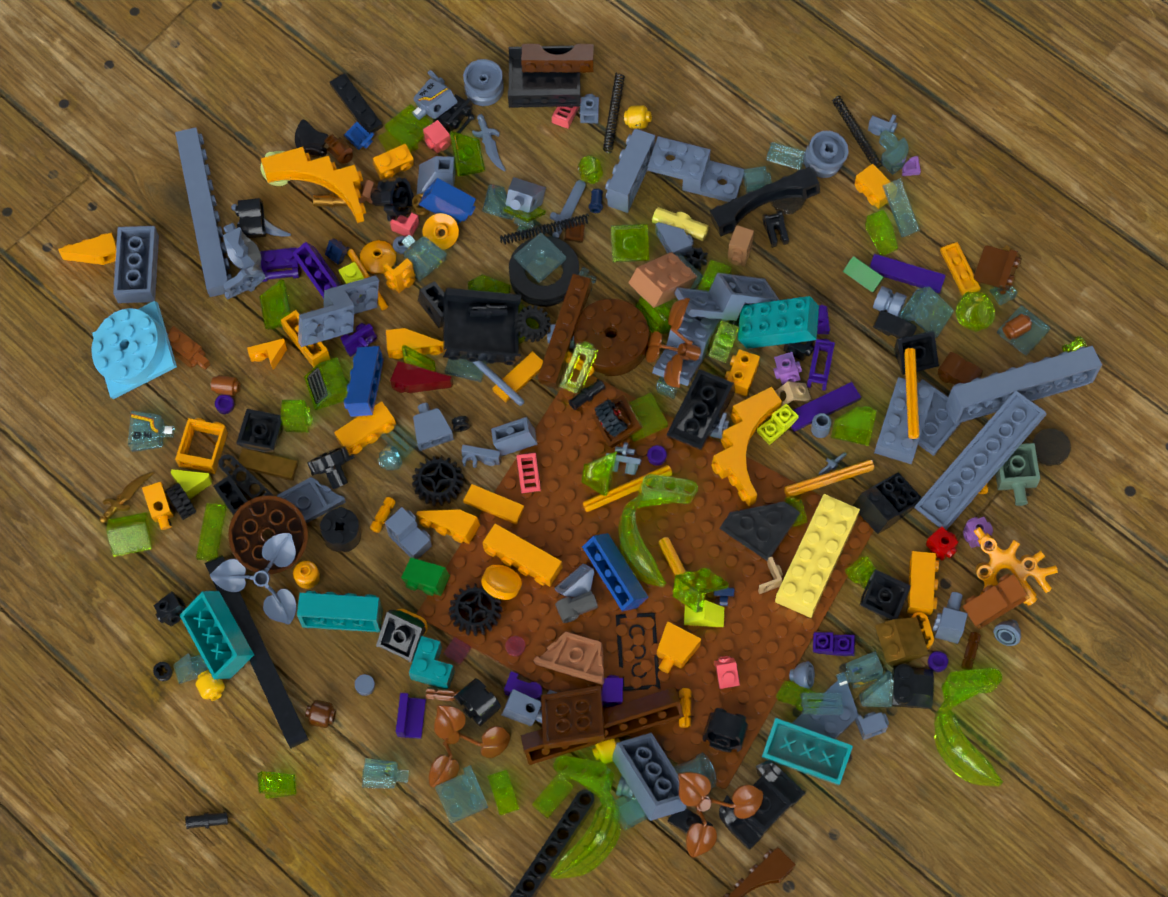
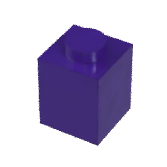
M609 675L607 678H604L602 686L603 707H613L623 703V678H619L616 675Z

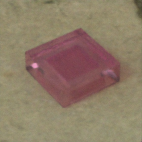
M454 637L444 651V655L461 665L470 652L471 647Z

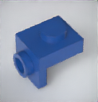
M356 122L344 136L360 150L362 147L366 149L373 142L371 138L374 134H369Z

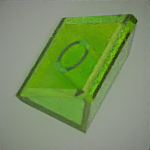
M451 131L450 140L457 176L484 172L485 167L479 139Z
M648 224L611 226L612 262L649 260Z
M281 279L259 296L265 329L268 330L282 327L280 320L292 313L285 280Z
M147 512L108 520L106 532L114 557L152 549Z

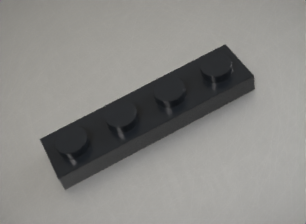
M345 73L330 81V86L356 121L369 134L383 128L382 122Z

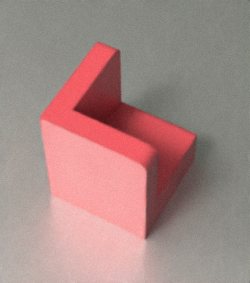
M411 213L409 218L399 216L396 221L392 219L390 222L391 230L411 239L419 226L418 215Z

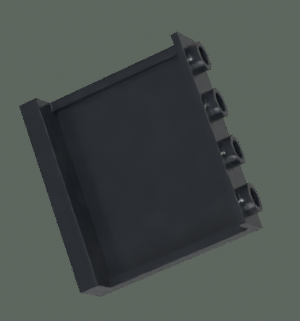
M572 45L541 46L546 52L554 55L565 54L574 48ZM509 47V108L581 106L580 72H522V47Z
M447 288L443 296V358L450 360L465 359L469 362L486 361V363L490 364L496 362L506 365L517 364L521 354H519L517 328H514V325L516 323L515 319L518 316L521 295ZM486 303H490V305L507 304L506 310H508L507 316H491V318L469 317L470 312H468L469 305L478 306L485 305Z

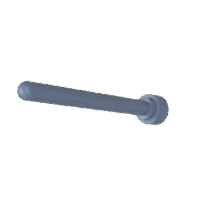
M472 362L519 406L524 404V400L484 362Z

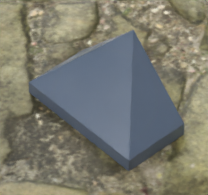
M583 563L554 589L565 597H577L590 592L594 576L593 568Z

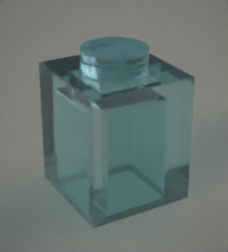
M766 166L744 169L743 180L746 194L771 183V175L767 173Z

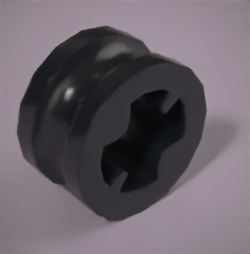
M458 416L452 419L453 431L462 432L470 428L469 423H467L469 421L468 417Z
M159 662L153 668L154 676L159 681L164 682L172 677V668L166 662ZM165 667L166 671L168 672L166 674L164 673V676H161L158 671H162V668Z

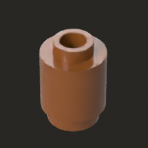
M1019 314L1005 323L1002 330L1009 340L1017 339L1031 330L1032 322L1027 315Z
M218 375L212 378L211 390L216 394L235 396L240 391L241 384L237 377Z

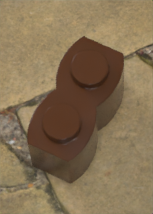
M950 352L939 367L937 375L945 383H952L954 385L959 383L966 384L975 378H981L983 370L975 364L966 361L961 356Z

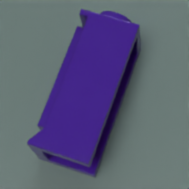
M828 339L816 340L807 383L808 388H811V383L815 382L823 384L822 390H826L835 342H831ZM819 350L828 352L824 375L814 373Z

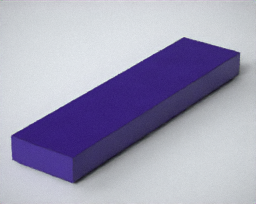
M877 254L873 255L870 268L883 277L939 294L946 276Z
M850 382L794 409L793 411L799 418L791 428L794 432L812 424L815 415L820 413L830 415L861 400V396L853 383Z

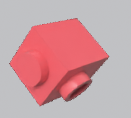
M438 120L423 129L427 146L430 149L433 148L436 153L446 150L452 144L450 134Z

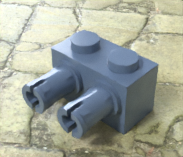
M952 592L947 607L943 608L942 613L937 614L933 625V631H936L934 638L958 644L963 634L968 614L959 611L963 596L961 593Z

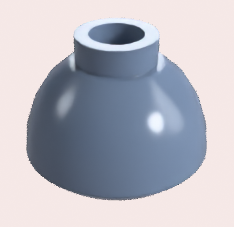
M1013 619L1002 621L994 628V636L1000 643L1006 646H1015L1020 642L1021 630L1017 621Z
M802 662L795 669H791L789 674L790 680L794 681L800 688L809 690L813 686L815 678L814 667L811 662Z

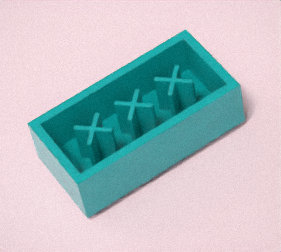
M811 296L743 305L740 312L738 340L747 349L817 340L819 305Z
M202 591L179 615L214 680L231 679L254 656L219 591Z
M306 591L299 595L297 617L302 628L381 632L383 608L379 597L367 594L363 597L353 593L337 595L334 592L317 594L315 591Z
M775 718L762 758L839 786L853 746Z

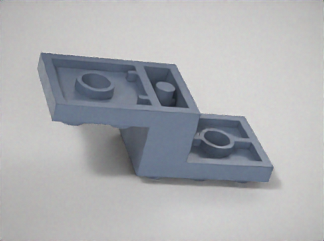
M659 136L648 164V171L683 179V191L726 202L737 198L745 173V169L710 161L711 149ZM673 155L675 159L668 161L665 157ZM725 179L727 184L720 185L718 180Z
M717 273L709 291L677 287L674 293L678 300L690 299L686 308V313L689 316H700L708 319L717 318L725 321H736L744 303L756 304L779 300L770 285L763 278Z
M376 275L324 290V308L299 315L298 343L300 346L312 345L353 332L354 314L377 308L379 280Z
M685 311L678 332L688 340L693 341L692 345L699 346L701 353L697 361L683 359L680 384L688 386L705 358L710 338L721 322V319H708L700 316L691 317ZM670 330L667 346L678 348L681 343H685V341ZM665 349L655 364L652 373L664 377L666 364L672 361V357L678 354V352Z

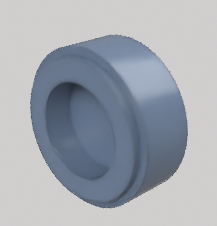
M360 675L355 680V689L360 695H370L375 689V682L369 675Z

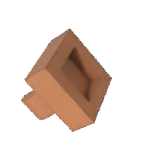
M366 180L361 184L362 189L359 190L361 198L358 199L359 203L365 201L372 203L371 193L377 190L372 188L374 182Z

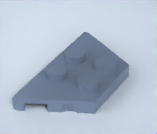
M312 477L277 495V497L286 499L295 505L302 513L306 523L346 502L343 496L337 495L330 488L321 485L319 481Z
M843 675L791 724L833 739L841 735L859 716L848 683L839 686V683L847 681L846 677Z

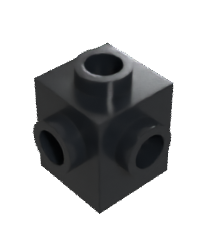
M172 591L153 605L157 612L155 614L157 619L171 627L181 620L179 615L187 608L183 599Z

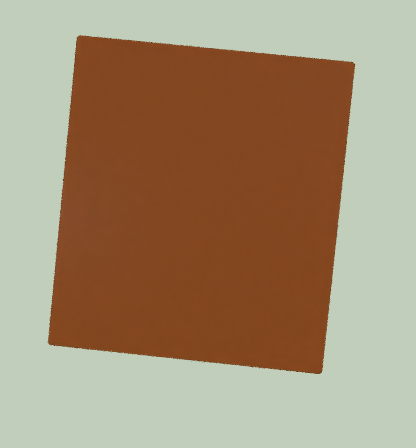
M574 368L535 428L537 445L522 449L518 454L536 453L541 491L521 494L517 459H515L494 493L524 505V510L517 524L482 511L478 517L480 527L470 544L462 542L446 567L450 578L442 595H428L418 610L417 615L424 618L430 625L524 678L540 684L547 691L552 690L557 693L601 686L602 689L603 686L602 684L534 663V658L536 656L540 657L548 651L547 647L556 642L565 632L601 642L603 645L604 678H607L609 675H616L619 678L624 677V687L632 686L635 689L644 685H656L654 655H657V649L667 622L701 638L700 647L682 669L674 665L669 673L659 669L658 679L660 680L661 689L651 686L648 690L623 691V703L673 687H675L679 698L680 689H690L691 716L689 718H691V726L681 728L679 726V719L628 734L627 736L635 738L652 733L668 759L691 772L704 775L712 784L721 789H727L789 681L790 670L795 669L813 638L814 632L818 630L874 530L862 517L858 516L812 618L776 603V594L780 587L759 594V585L774 580L767 565L768 561L719 528L729 513L783 501L800 511V516L772 556L775 564L779 565L782 570L783 576L781 578L783 582L822 496L813 491H808L787 497L784 492L785 487L796 482L746 457L749 478L757 493L756 503L748 506L745 501L741 500L737 488L731 485L728 477L721 479L719 474H715L712 469L713 456L725 450L722 443L709 437L702 450H699L668 437L666 434L674 418L602 381L605 385L604 390L595 395L592 401H587L577 410H574L569 405L568 400L579 394L582 388H587L598 379L593 375L586 376L583 372ZM622 395L626 396L643 426L642 429L616 445L617 447H623L624 442H627L628 448L635 449L634 455L627 454L626 457L642 460L641 465H638L635 475L625 473L626 463L619 462L618 472L607 470L606 453L622 456V453L615 452L616 446L613 448L608 446L592 417L596 413L595 407L607 399L613 402ZM655 445L662 446L667 452L666 461L659 466L652 465L647 458L648 450ZM532 461L521 462L522 465L533 464ZM670 466L672 470L671 476L592 511H585L583 507L584 501L661 467ZM533 468L522 469L523 472L534 471ZM534 475L523 476L524 480L535 479ZM527 483L524 485L525 487H533L536 486V483ZM494 524L501 526L562 561V569L550 587L546 584L544 586L540 585L534 580V577L521 574L518 568L513 565L511 567L507 566L499 557H492L484 551L483 541ZM606 533L610 535L648 595V598L638 608L626 611L620 609L583 550L582 546L594 535ZM664 537L670 539L692 583V587L686 591L681 589L659 545V540ZM584 563L594 570L591 591L594 594L598 608L579 615L577 619L571 622L563 623L555 604L567 597L558 593L554 588ZM491 565H504L513 569L521 578V588L513 599H501V604L499 605L503 609L499 613L501 614V619L497 620V626L491 625L493 629L491 632L485 629V635L478 631V635L474 636V632L471 631V634L468 636L466 635V629L460 632L459 626L454 627V621L450 619L451 613H449V608L453 607L450 605V601L455 600L454 593L460 595L459 589L467 590V584L470 588H474L473 585L476 583L478 588H480L482 576L486 568ZM714 587L734 588V596H728V606H722L724 607V627L684 625L685 605L703 600L719 605L720 596H714ZM472 597L466 601L470 602L474 600L475 597ZM483 598L482 605L487 607L488 610H492L491 604ZM478 606L472 609L473 614L474 612H477V610L479 611ZM460 609L461 617L469 621V614ZM655 612L657 643L653 644L652 628L655 625L654 620L651 617L637 618V613ZM626 614L627 618L620 619V625L616 627V615ZM480 618L477 620L476 623L481 622L486 618ZM633 625H640V626H642V627L644 628V631H645L644 636L642 635L643 632H642V629H641V628H639V627H634V628L631 630V635L633 636V639H632V638L629 636V629H630V627L633 626ZM617 635L621 636L623 668L619 667ZM634 644L637 645L632 651L630 650ZM643 645L646 649L645 656L642 659H635V656L640 657L643 655L644 650L640 647ZM723 656L734 658L740 685L720 689L714 661ZM658 657L659 665H660V663H661V661H662L663 659H661V658ZM636 663H641L640 665L634 667L633 672L637 676H642L645 672H647L646 676L643 678L637 676L634 677L631 672L632 666ZM716 708H722L727 713L741 714L746 717L748 729L741 751L736 752L737 749H732L731 752L720 751L709 746L710 742L707 739L705 742L703 741L702 737L708 716Z

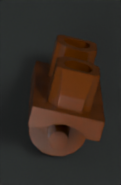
M331 134L325 140L329 145L327 150L339 163H348L352 160L353 150L341 137L337 139Z

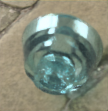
M387 445L379 453L378 463L381 468L386 470H398L402 465V459L394 446Z

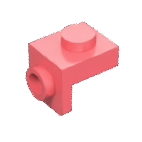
M723 656L714 661L720 689L740 685L734 658Z

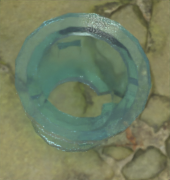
M699 753L695 759L674 767L677 774L684 772L702 774L709 779L711 789L716 787L717 782L714 768L704 753Z

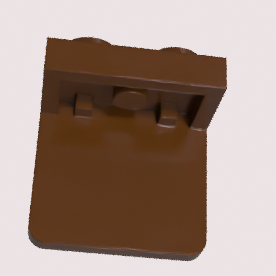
M985 246L974 275V280L1009 291L1010 286H1013L1015 281L1016 269L1020 267L1021 255L1015 250L1010 249L1009 252L992 246Z

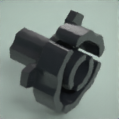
M390 177L386 182L379 181L377 185L378 190L371 193L372 204L374 206H384L388 221L395 220L399 216H407L411 212V208L404 207L413 206L412 200L414 197L409 181L406 178Z
M346 446L330 450L328 454L325 452L313 458L307 464L312 476L326 473L332 489H336L348 483L341 465L355 457L353 454H349Z

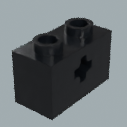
M434 281L420 289L417 301L437 327L440 328L443 326L444 292Z
M230 475L213 486L232 515L240 506L247 502V499Z

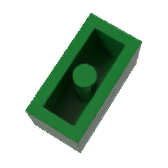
M410 558L401 578L410 590L416 591L418 589L430 596L434 594L441 596L450 578V574L443 566Z

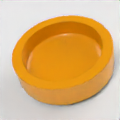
M491 565L487 567L481 579L482 586L487 593L503 600L516 597L522 585L520 576L513 569L504 565Z

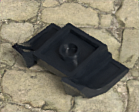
M771 760L756 766L757 774L760 778L752 786L763 792V800L760 808L754 815L741 819L735 816L734 808L721 805L719 809V817L749 851L764 836L768 829L806 794ZM727 795L723 802L734 804Z

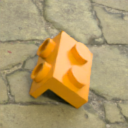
M408 258L394 270L387 263L383 265L384 276L387 280L386 284L391 290L395 289L398 293H401L405 288L412 286L416 280L413 264Z

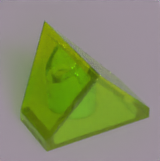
M617 451L584 464L581 482L603 496H607L612 485Z

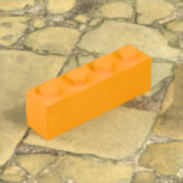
M494 524L483 541L484 551L492 557L497 556L505 565L510 567L513 565L518 568L521 574L534 577V580L540 585L544 586L546 584L550 587L562 569V561L497 524Z

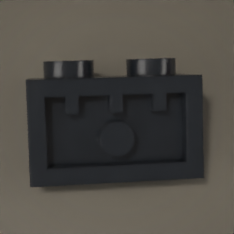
M455 94L454 97L457 103L439 117L433 119V122L438 120L447 132L451 133L460 126L461 121L471 114L473 109L471 99L468 98L465 101Z

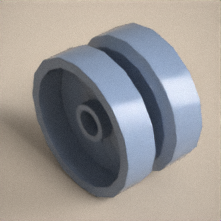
M480 59L471 62L466 67L463 77L467 98L471 99L473 104L479 106H490L496 103L504 92L502 70L499 65L491 60Z
M833 131L816 133L804 152V165L806 168L810 166L817 177H832L837 174L848 155V145L842 136Z

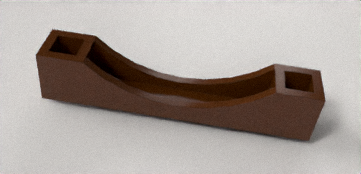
M577 274L572 275L538 375V381L542 385L558 389L575 328L592 288L590 278Z
M777 847L774 851L770 849L763 856L764 861L760 865L756 863L748 871L750 875L745 880L741 878L734 885L736 889L731 894L727 892L723 897H744L747 893L758 887L781 883L794 870L796 864L780 848Z

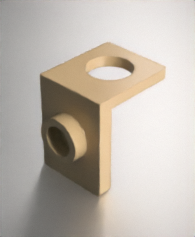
M788 381L775 390L779 398L782 391L786 392V399L781 403V407L793 400L807 402L811 400L806 383Z
M773 557L768 558L767 565L774 580L759 585V594L780 587L782 584V570L779 565L775 564Z

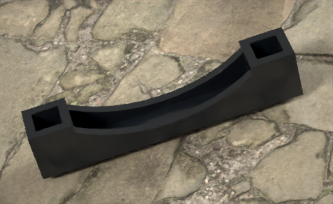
M810 166L800 169L794 174L784 176L778 181L766 184L755 191H750L746 195L732 199L721 206H716L710 210L711 220L720 237L733 232L736 225L747 214L766 203L790 197H801L805 200L819 194V181Z

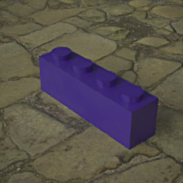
M305 242L292 253L323 299L324 290L342 285L318 250L311 244Z

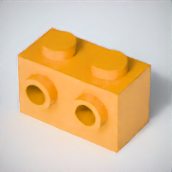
M406 143L373 158V166L380 180L393 177L398 172L407 171L414 165V159Z
M871 164L856 175L854 185L858 192L863 193L867 197L871 205H875L880 209L895 198L897 188L874 164Z
M740 349L737 355L732 356L730 366H732L731 371L726 372L724 379L734 383L735 393L744 396L748 395L759 367L760 356Z

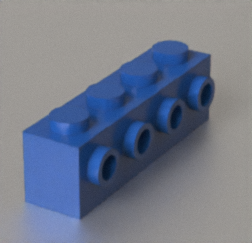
M379 346L357 347L356 355L353 357L354 366L350 371L351 380L347 385V398L344 399V407L348 409L351 417L373 415L384 361Z
M608 533L594 535L582 546L622 611L636 609L648 598V595Z

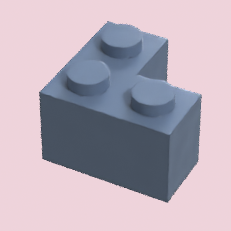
M401 507L385 522L388 536L410 558L419 559L432 547L431 536L425 530L421 531L417 527L416 517L410 510L406 512Z

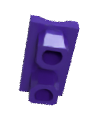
M361 323L356 326V333L353 335L348 333L341 336L342 344L350 357L357 352V347H369L368 345L377 339L370 323L367 325Z

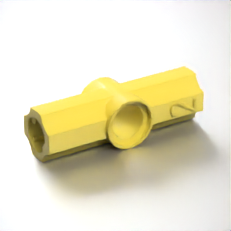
M658 207L652 218V223L654 224L660 222L684 229L687 235L689 234L691 237L701 241L705 240L709 230V225L691 219L684 212L673 213Z

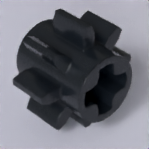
M692 247L691 252H686L687 259L685 264H690L691 270H701L703 265L707 266L706 258L708 253H703L702 247Z

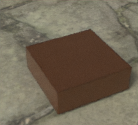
M566 222L567 229H565L564 240L582 243L585 225L581 223V226H579L577 222L578 226L576 227L574 223L573 228L570 222L569 229Z

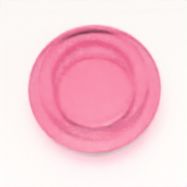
M518 636L510 637L505 644L507 653L512 656L521 655L525 650L524 640Z

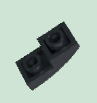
M881 310L873 328L887 336L893 335L899 339L914 335L917 326Z

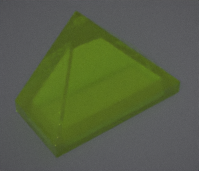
M406 345L402 346L405 363L436 372L434 360Z

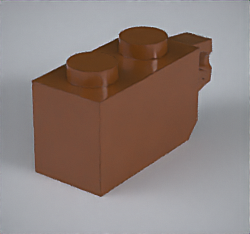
M174 326L167 332L175 357L190 368L199 365L206 370L210 366L209 360L204 357L206 353L203 352L200 345Z

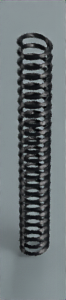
M617 72L614 77L603 150L607 153H612V151H606L605 149H614L613 143L615 142L614 137L616 136L618 124L617 118H619L618 112L620 111L619 106L621 105L620 100L622 99L625 76L622 74L617 75Z
M841 96L835 97L832 100L834 106L840 112L839 114L845 121L848 129H850V132H852L855 140H857V143H859L864 154H866L871 164L874 163L875 166L880 164L881 160L877 157L878 155H875L876 152H873L874 149H872V146L868 143L869 141L863 135L864 132H861L860 126L856 124L857 121H854L855 118L849 112L850 110H847L848 107L842 101Z
M584 214L582 216L579 215V218L577 216L571 219L568 218V220H561V222H554V224L552 222L550 224L547 223V226L545 224L539 227L536 226V229L535 227L529 228V231L528 229H525V231L522 229V233L521 231H518V233L515 231L511 235L509 233L507 235L504 234V237L500 236V242L502 243L503 239L506 245L507 239L508 244H510V240L513 243V237L515 242H517V237L521 241L520 235L524 241V235L528 239L527 233L531 239V233L535 237L534 231L537 237L538 231L540 236H542V231L544 235L546 234L545 229L547 234H549V229L553 233L552 226L554 232H556V227L560 231L559 224L563 231V224L565 229H567L566 222L569 229L570 222L573 228L574 223L576 227L578 226L577 220L579 226H581L580 218L583 225H585L584 218L586 224H588L587 216L589 217V214H586V216Z

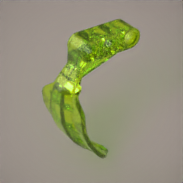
M653 474L646 475L639 487L638 497L631 500L624 507L618 526L620 548L625 561L640 581L659 587L666 585L653 556L639 534L635 518L637 509L673 502L689 504L693 501L698 491V486L694 481Z
M996 668L951 672L941 685L944 702L935 715L934 726L937 750L955 774L972 784L999 787L1003 781L991 763L966 738L960 729L956 715L951 711L955 706L975 695L993 692L1003 679L1001 672Z
M559 756L554 761V770L563 778L577 781L598 796L601 806L596 810L591 826L584 836L561 858L554 871L550 874L553 879L578 877L589 873L607 858L620 836L619 807L610 792L614 779L613 771L599 761ZM605 771L604 774L601 777H599L600 773Z

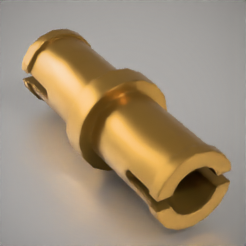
M313 195V207L330 206V208H334V206H347L338 195Z

